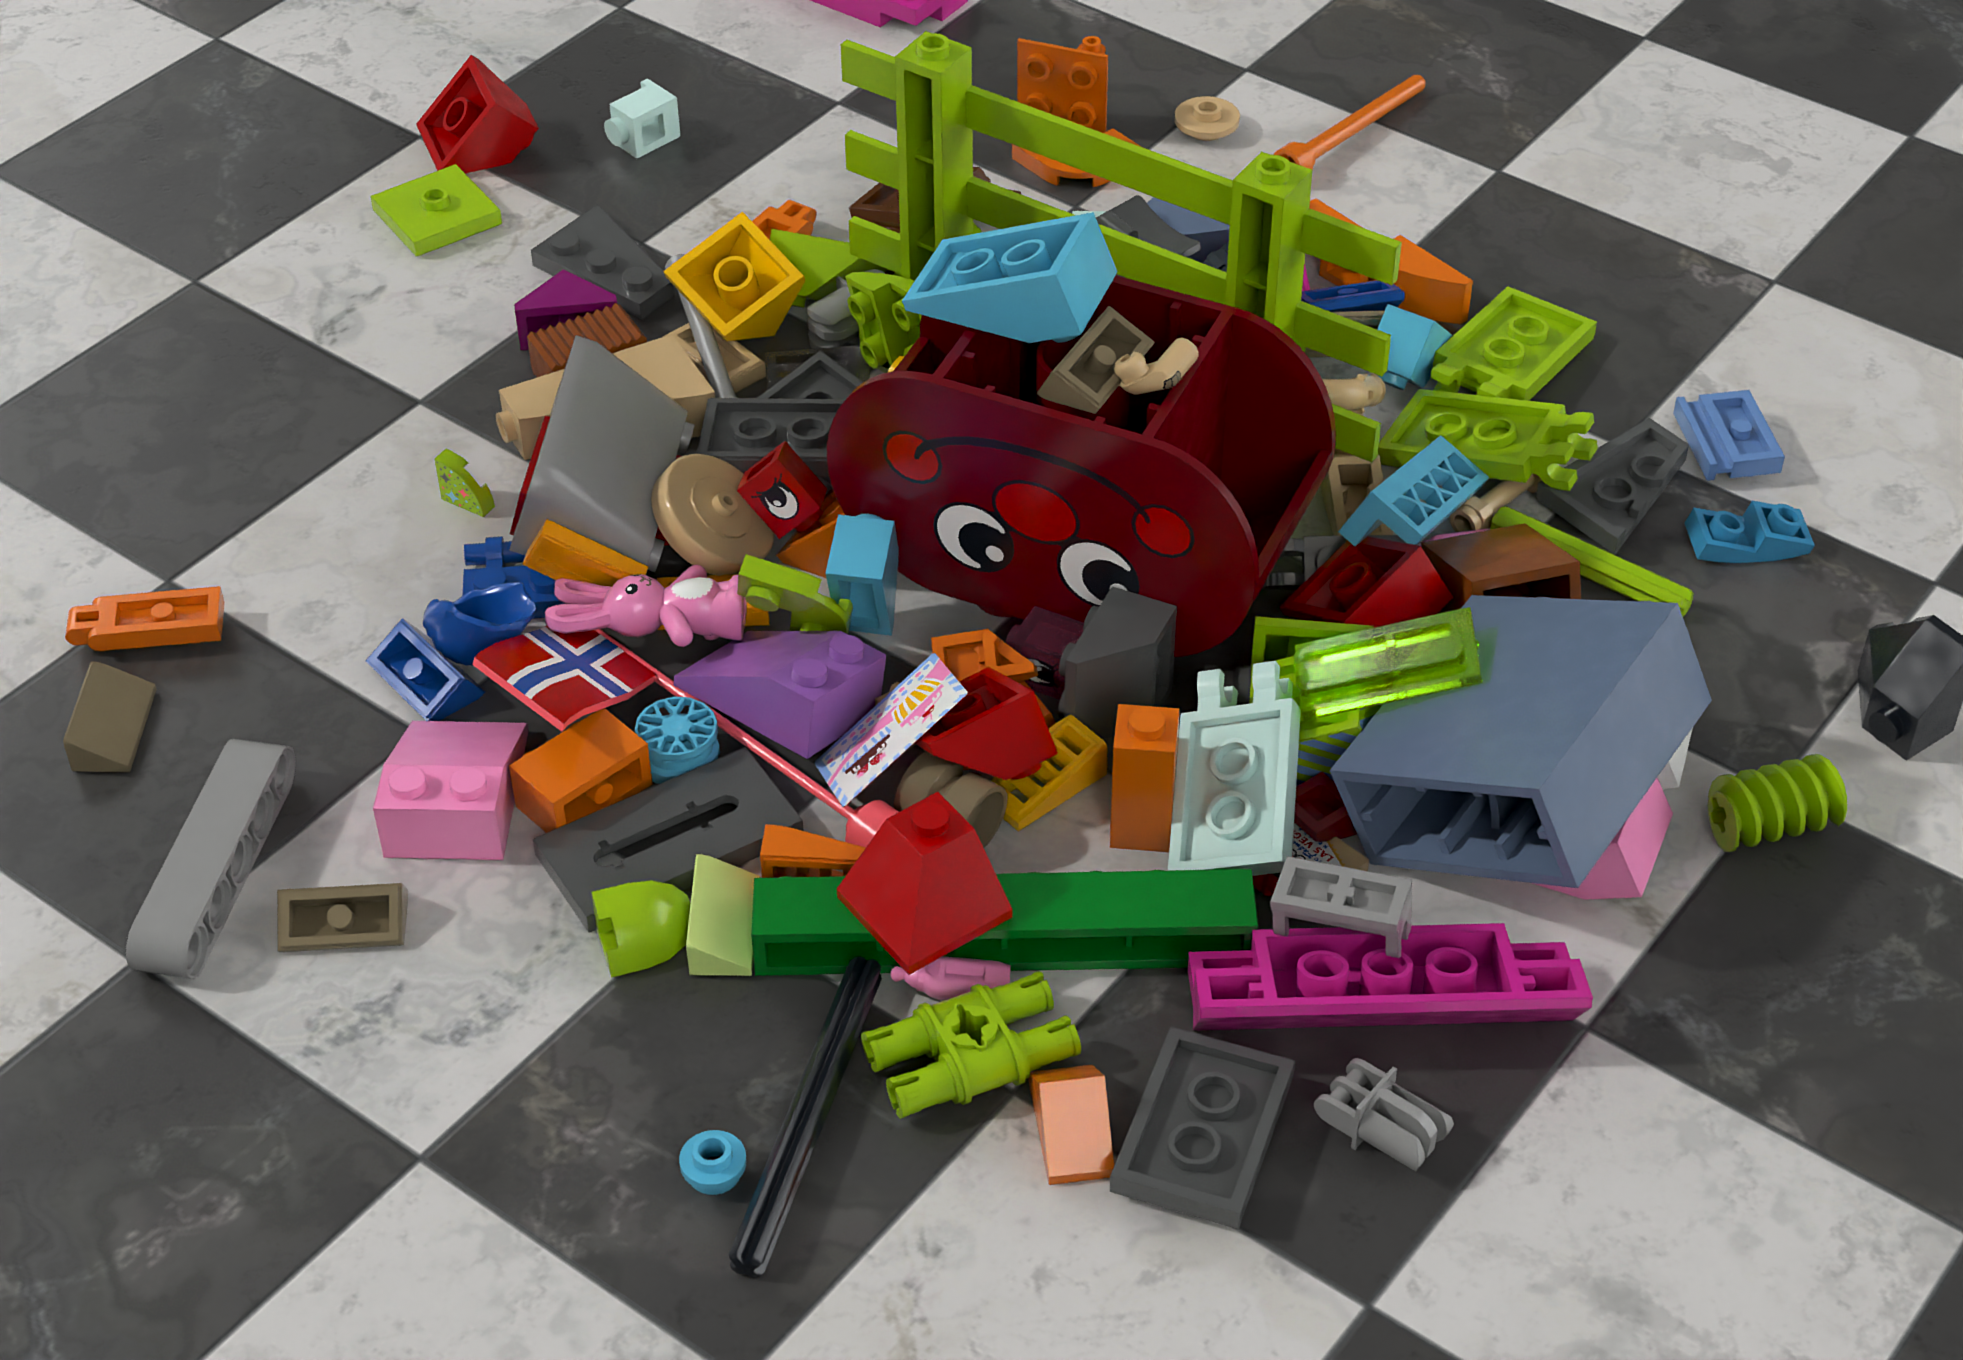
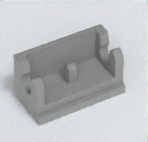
M1287 856L1270 901L1273 913L1274 934L1288 937L1289 918H1295L1386 936V956L1400 958L1402 949L1401 939L1408 940L1411 930L1412 879Z

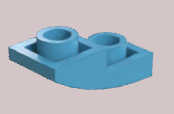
M1752 500L1743 516H1738L1728 511L1717 512L1694 507L1684 523L1698 560L1724 563L1777 561L1810 554L1815 546L1801 510L1786 504L1774 505Z

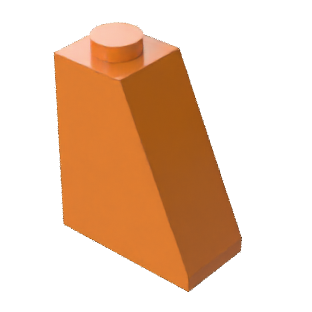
M1118 704L1113 745L1110 848L1169 852L1178 753L1179 708Z

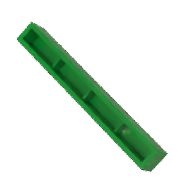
M1252 869L996 874L1012 907V918L944 956L999 961L1010 965V971L1188 968V952L1251 950L1252 930H1258ZM845 876L754 878L751 937L755 976L844 974L849 961L857 956H861L866 960H876L881 965L880 973H891L894 967L901 966L837 898V887Z

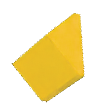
M743 212L663 271L666 278L726 342L775 336L805 283L804 275Z

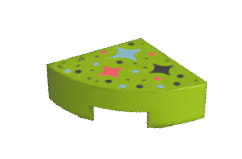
M446 448L434 459L442 500L481 517H485L495 507L489 487L486 483L481 487L478 485L476 480L464 468L469 463L463 457Z

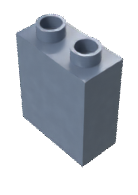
M1471 595L1333 765L1330 773L1371 865L1579 888L1712 699L1678 603Z

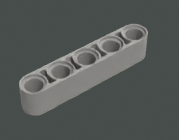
M234 738L228 740L131 926L126 944V959L130 969L195 979L199 976L290 792L296 766L293 748L285 745Z

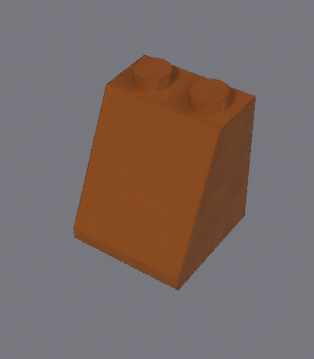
M1525 523L1421 542L1422 549L1453 596L1438 612L1437 619L1443 630L1471 595L1581 599L1580 561Z

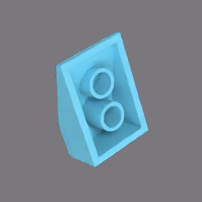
M1094 212L943 239L903 298L902 303L905 310L1015 340L1027 343L1053 340L1054 342L1062 343L1070 341L1083 333L1118 271Z

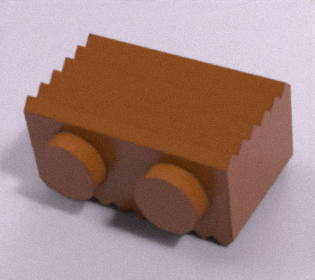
M615 303L612 308L605 306L603 311L596 309L593 314L587 312L584 317L578 315L575 320L568 319L565 324L559 321L556 327L549 325L546 330L540 328L537 333L531 331L527 336L531 368L536 377L565 369L576 335L598 342L611 353L647 342L645 335L618 303Z

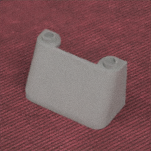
M576 335L553 403L550 420L509 550L526 555L527 550L546 519H549L648 566L649 571L655 572L665 541L655 538L658 525L652 510V489L657 478L676 460L677 453L685 455L695 425L686 422L688 411L598 342Z

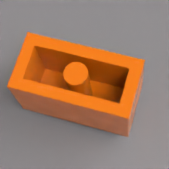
M605 708L572 724L567 730L535 750L527 752L519 760L509 765L516 807L545 833L638 794L653 784L648 743Z

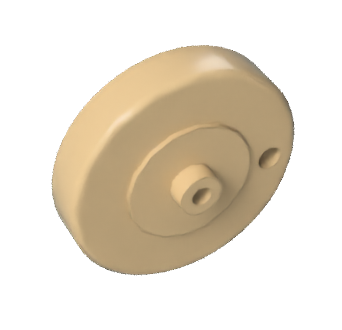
M689 454L679 457L672 462L655 481L652 489L651 503L656 523L669 545L690 564L701 565L707 573L716 576L739 574L745 554L764 559L773 546L775 534L737 492V488L744 475L740 470L713 456Z

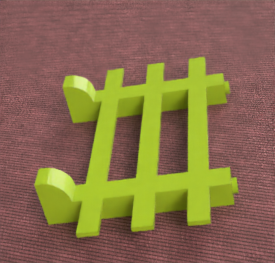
M925 31L895 57L847 39L840 44L842 81L896 101L897 147L853 130L845 134L846 170L899 190L900 233L853 216L849 220L851 255L899 273L901 277L916 280L943 239L974 234L973 219L998 229L1075 216L1069 212L974 177L973 130L1230 225L1227 272L1099 224L1118 271L1117 275L1251 312L1278 327L1296 344L1381 377L1387 371L1391 341L1390 334L1301 301L1305 254L1392 286L1398 280L1402 242L1310 209L1312 169L1289 162V160L1282 156L1261 152L1231 180L973 86L972 47L950 40L942 34ZM1332 404L1336 426L1335 448L1372 463L1378 455L1381 423Z

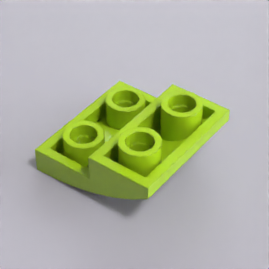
M852 272L845 276L850 293L847 303L852 316L858 322L863 339L860 342L862 356L870 367L887 373L893 362L899 356H905L920 337L922 315L906 311L902 303L903 298L915 280L884 273Z

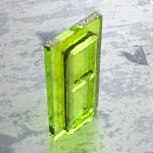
M1471 607L1295 645V677L1303 720L1306 721L1483 683L1478 654L1480 644L1476 639Z

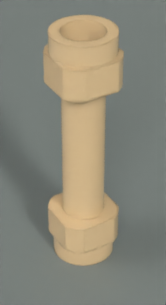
M1532 474L1526 483L1503 480L1481 498L1473 495L1450 515V523L1453 530L1461 532L1489 529L1492 524L1493 515L1501 507L1509 504L1526 490L1531 493L1537 492L1538 482L1542 481V479L1536 474Z

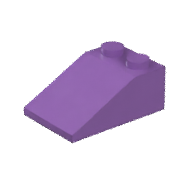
M747 631L743 634L742 640H732L676 674L673 685L808 759L843 736L875 707V698L881 696L886 654L863 643L859 638L842 631Z

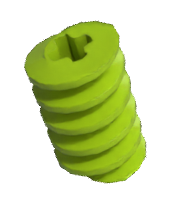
M1820 754L1806 755L1802 760H1785L1779 766L1777 764L1763 765L1757 771L1755 769L1741 770L1735 776L1732 774L1720 775L1712 781L1708 792L1709 822L1713 836L1718 846L1724 852L1735 851L1739 846V839L1747 847L1757 846L1761 841V834L1767 841L1775 842L1779 841L1783 836V830L1793 837L1800 836L1805 831V825L1811 831H1822L1827 825L1828 818L1832 823L1840 826L1844 822L1847 813L1845 784L1837 768L1829 759Z

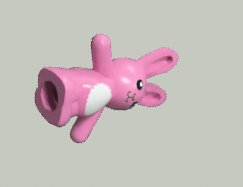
M701 565L690 566L666 588L656 579L643 574L629 575L617 580L613 586H601L562 578L555 581L554 594L564 604L548 607L545 611V623L551 631L563 634L610 628L623 636L637 638L652 634L663 625L671 641L679 647L689 645L692 642L693 633L703 635L706 640H715L722 637L740 641L743 639L746 624L747 601L745 597L737 594L738 575L732 576L729 581L716 582L712 578H707V572Z

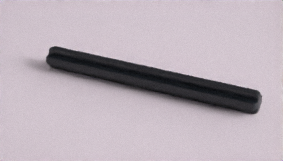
M857 956L848 963L729 1252L730 1267L737 1274H746L752 1278H757L765 1273L881 983V965L874 959L866 960L861 956Z

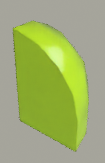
M650 880L625 883L591 892L597 933L611 978L645 970L670 960L686 946L691 903L687 894L674 885Z

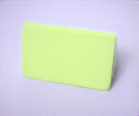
M696 854L686 940L689 975L752 976L753 948L751 931L754 878H760L759 875L711 856Z

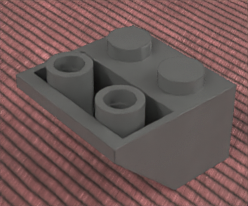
M1112 586L1099 607L1092 606L1084 622L1083 633L1077 643L1070 642L1062 654L1059 675L1065 677V690L1059 703V717L1065 718L1071 714L1101 739L1115 736L1118 704L1162 707L1173 688L1177 606Z

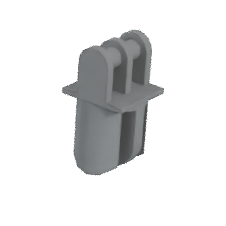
M877 269L865 271L873 273H884L883 271ZM839 276L836 278L837 290L807 307L809 343L815 353L820 350L825 354L832 352L859 336L858 322L852 316L847 303V299L850 297L847 282Z
M1359 1058L1352 1059L1346 1067L1347 1076H1338L1331 1082L1330 1095L1322 1094L1315 1100L1314 1109L1325 1122L1352 1138L1351 1148L1353 1150H1356L1363 1141H1366L1416 1172L1423 1164L1425 1158L1435 1149L1436 1142L1444 1140L1454 1126L1452 1117L1395 1083L1397 1068L1394 1066L1388 1073H1385L1365 1060Z

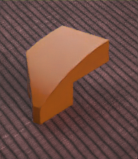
M988 628L931 637L932 653H935L958 681L986 667H990L1016 682L1038 676L1037 666L1006 644Z

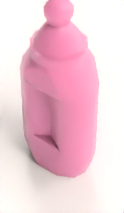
M942 956L910 975L903 968L896 966L891 971V978L895 982L905 980L911 987L917 989L916 991H922L929 997L938 1000H948L970 992V988L976 984L987 985L991 989L1010 983V965L993 960Z

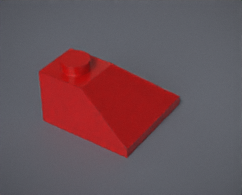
M470 55L416 123L437 171L456 164L465 174L510 164L521 150L526 149L531 144L535 133L539 129L527 104L473 55Z
M1367 536L1356 546L1347 540L1279 608L1285 616L1307 621L1373 626V632L1416 635L1419 631L1428 628L1435 622L1438 612L1453 596L1421 546Z
M986 667L959 681L968 692L966 697L914 743L933 756L1006 781L1009 779H1022L1036 773L1042 766L1041 762L1058 754L1034 691L990 667Z
M939 792L887 818L837 887V898L908 975L1012 918V907L975 828Z

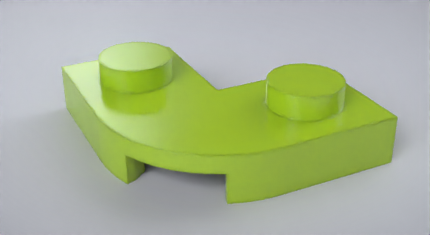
M745 554L738 574L737 594L745 597V600L750 605L765 611H777L778 608L791 611L790 631H842L848 634L853 612L851 600L840 599L837 604L834 599L818 593L822 579Z

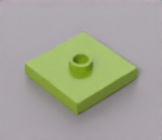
M456 164L370 196L373 211L417 257L502 224L500 209Z

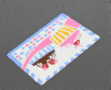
M935 653L931 654L815 761L814 764L842 807L847 806L968 694L966 689Z

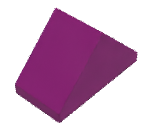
M563 269L514 304L520 350H529L527 336L531 331L537 333L540 328L546 330L549 325L556 327L559 321L565 324L568 319L575 320L578 315L584 317L587 312L593 314L596 309L603 311L605 306L612 308L617 303L616 295Z

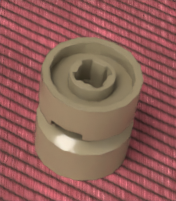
M927 751L922 753L904 773L896 790L894 808L900 812L939 792L975 828L983 848H985L998 831L1007 808L1006 790L1004 787L978 773L970 772L963 775V766L933 756Z

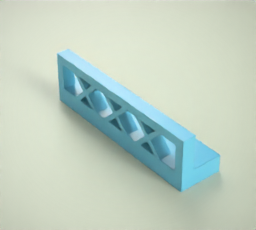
M1440 435L1373 489L1338 532L1352 545L1356 546L1384 523L1407 544L1417 545L1472 497L1490 477Z

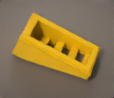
M1071 714L1049 728L1058 754L1041 762L1042 766L1036 773L1017 780L1009 779L1006 781L997 777L991 780L1006 790L1007 808L1003 819L1017 831L1022 830L1107 775L1108 748L1105 741ZM1053 765H1059L1062 770L1058 771ZM1036 777L1045 785L1043 787L1039 786L1032 778ZM1018 789L1028 800L1023 803L1011 792Z

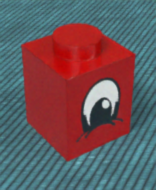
M784 441L744 472L737 492L780 540L794 528L798 533L804 532L822 516L823 511L820 508L827 488L791 446Z

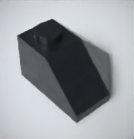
M1935 615L1919 617L1909 623L1894 625L1893 622L1879 624L1869 629L1858 667L1862 728L1906 761L1954 731L1963 703V635Z

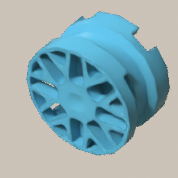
M670 697L649 705L637 717L635 733L648 743L652 782L661 784L718 759L720 746L717 739V720L713 710L704 702L690 697ZM685 705L689 706L688 714L681 713ZM664 707L670 714L662 716L659 709Z

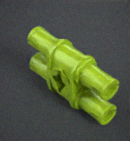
M1040 971L991 989L987 985L976 984L970 988L968 993L933 1005L924 1002L919 1004L917 1009L913 1010V1016L861 1034L868 1063H871V1068L875 1073L896 1065V1063L924 1054L929 1058L934 1057L936 1060L935 1063L921 1069L886 1079V1087L893 1109H896V1115L900 1119L922 1109L950 1100L955 1104L961 1103L965 1105L972 1101L973 1096L1009 1083H1013L1016 1086L1025 1083V1079L1030 1077V1071L1081 1054L1078 1032L1075 1025H1071V1019L1067 1015L1020 1033H1016L1012 1029L1009 1030L1007 1025L1023 1018L1053 1010L1054 1000L1048 981L1044 980V975Z

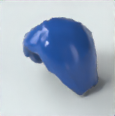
M522 582L502 583L485 589L470 591L454 602L449 600H432L424 612L423 627L426 629L427 635L432 639L436 650L440 651L444 657L458 664L473 666L474 657L480 651L494 643L521 635L527 624L534 618L536 607Z

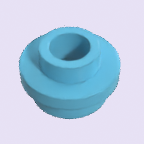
M709 1130L696 1134L684 1144L679 1156L680 1170L684 1179L694 1189L708 1195H718L732 1189L743 1175L747 1162L746 1151L742 1142L733 1134L720 1130ZM710 1157H720L715 1160H707Z

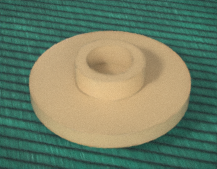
M1201 96L1191 98L1182 102L1175 110V124L1177 128L1183 133L1203 141L1216 140L1233 133L1238 128L1240 122V113L1237 107L1231 102L1217 97Z

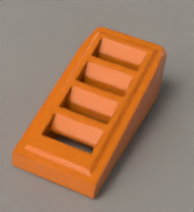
M766 824L760 852L762 878L845 876L866 847L786 826Z

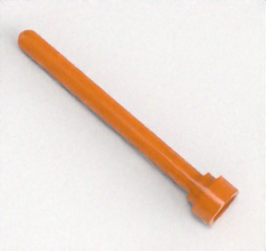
M1413 75L1306 144L1290 142L1277 150L1273 155L1282 156L1289 160V162L1313 170L1317 158L1423 91L1426 85L1425 79L1421 75Z

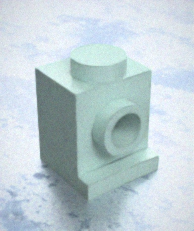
M648 78L640 82L641 89L609 104L611 118L604 123L605 133L611 143L619 146L635 158H639L680 137L677 97Z

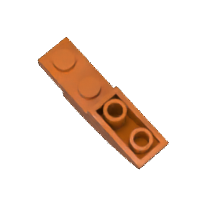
M1317 198L1310 201V209L1361 227ZM1402 235L1393 238L1402 242L1398 280L1394 285L1404 291L1405 299L1398 308L1434 321L1459 325L1468 321L1473 280ZM1320 259L1319 276L1336 286L1376 281L1373 278Z

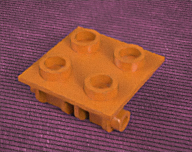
M1087 36L1083 38L1082 44L1077 49L1019 38L1017 41V102L1096 131L1106 132L1108 55H1106L1105 46L1101 44V39L1096 36Z

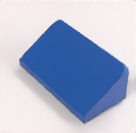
M1376 280L1302 291L1301 301L1330 312L1385 311L1387 304L1398 307L1404 301L1405 295L1404 291L1393 284L1391 286Z
M403 618L366 659V662L426 721H440L478 700L485 693L455 662L444 657L440 651L436 650L433 641L427 635Z

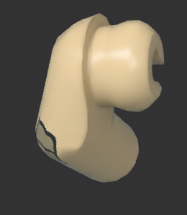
M1178 338L1173 341L1158 361L1146 364L1145 357L1139 352L1134 351L1131 356L1129 354L1122 356L1115 363V374L1122 380L1120 387L1134 395L1173 388L1197 360L1198 350L1188 339Z

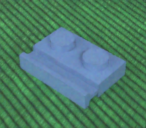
M1750 390L1699 395L1698 401L1687 402L1684 397H1676L1673 414L1707 481L1715 480L1716 474L1727 473L1729 478L1781 473L1785 456Z

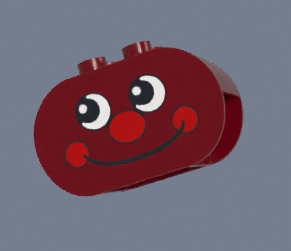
M1116 275L1083 333L1067 342L1057 343L1053 340L1027 343L922 315L920 337L895 370L879 374L857 386L837 410L828 434L827 465L832 488L845 515L873 514L884 520L895 522L899 547L897 571L918 585L933 592L975 604L981 610L993 616L1017 617L1079 636V638L1083 633L1084 622L1092 606L1099 607L1113 586L1177 606L1174 657H1183L1203 652L1222 643L1243 622L1330 469L1336 446V426L1332 403L1319 372L1304 351L1278 327L1251 312ZM1108 306L1155 342L1144 356L1146 364L1158 361L1173 341L1178 338L1188 339L1198 350L1197 360L1173 388L1134 395L1126 392L1119 385L1096 414L1048 401L1037 395V392L1051 372Z

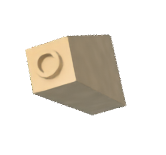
M673 334L612 353L688 411L686 422L695 424L692 437H699L701 435L708 399L715 398V391ZM564 369L499 390L502 411L496 413L499 432L505 443H514L524 460L531 459L544 416H551L550 413Z

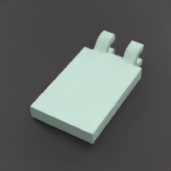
M1276 660L1253 664L1252 683L1254 693L1253 703L1237 705L1238 691L1234 686L1224 687V673L1221 669L1198 672L1197 711L1181 713L1168 870L1252 869V876L1281 873L1287 856L1292 857L1301 708L1292 698V681L1289 678L1279 679L1280 666Z

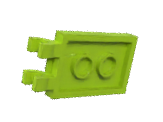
M1507 286L1435 351L1430 378L1438 382L1433 390L1458 393L1460 386L1477 392L1476 395L1529 401L1594 339L1597 321Z
M1418 389L1380 440L1378 455H1380L1381 465L1402 467L1441 435L1491 479L1526 483L1532 474H1536L1551 488L1570 491L1578 479L1577 470L1565 469L1558 464L1566 465L1571 457L1591 460L1598 449L1596 439L1583 438L1579 435L1587 434L1593 425V413L1575 412L1567 415L1565 405Z

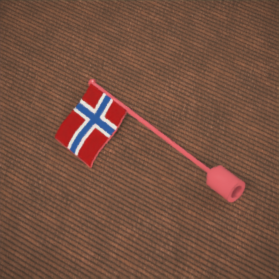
M546 625L541 629L494 643L480 651L474 657L472 664L561 732L580 717L628 700L654 682L675 697H690L701 701L674 686L673 680L601 629L563 634L551 631ZM709 707L713 710L720 729L848 819L845 842L867 847L884 821L899 812L883 800L871 801L859 806L855 810L849 805L842 807L835 795Z

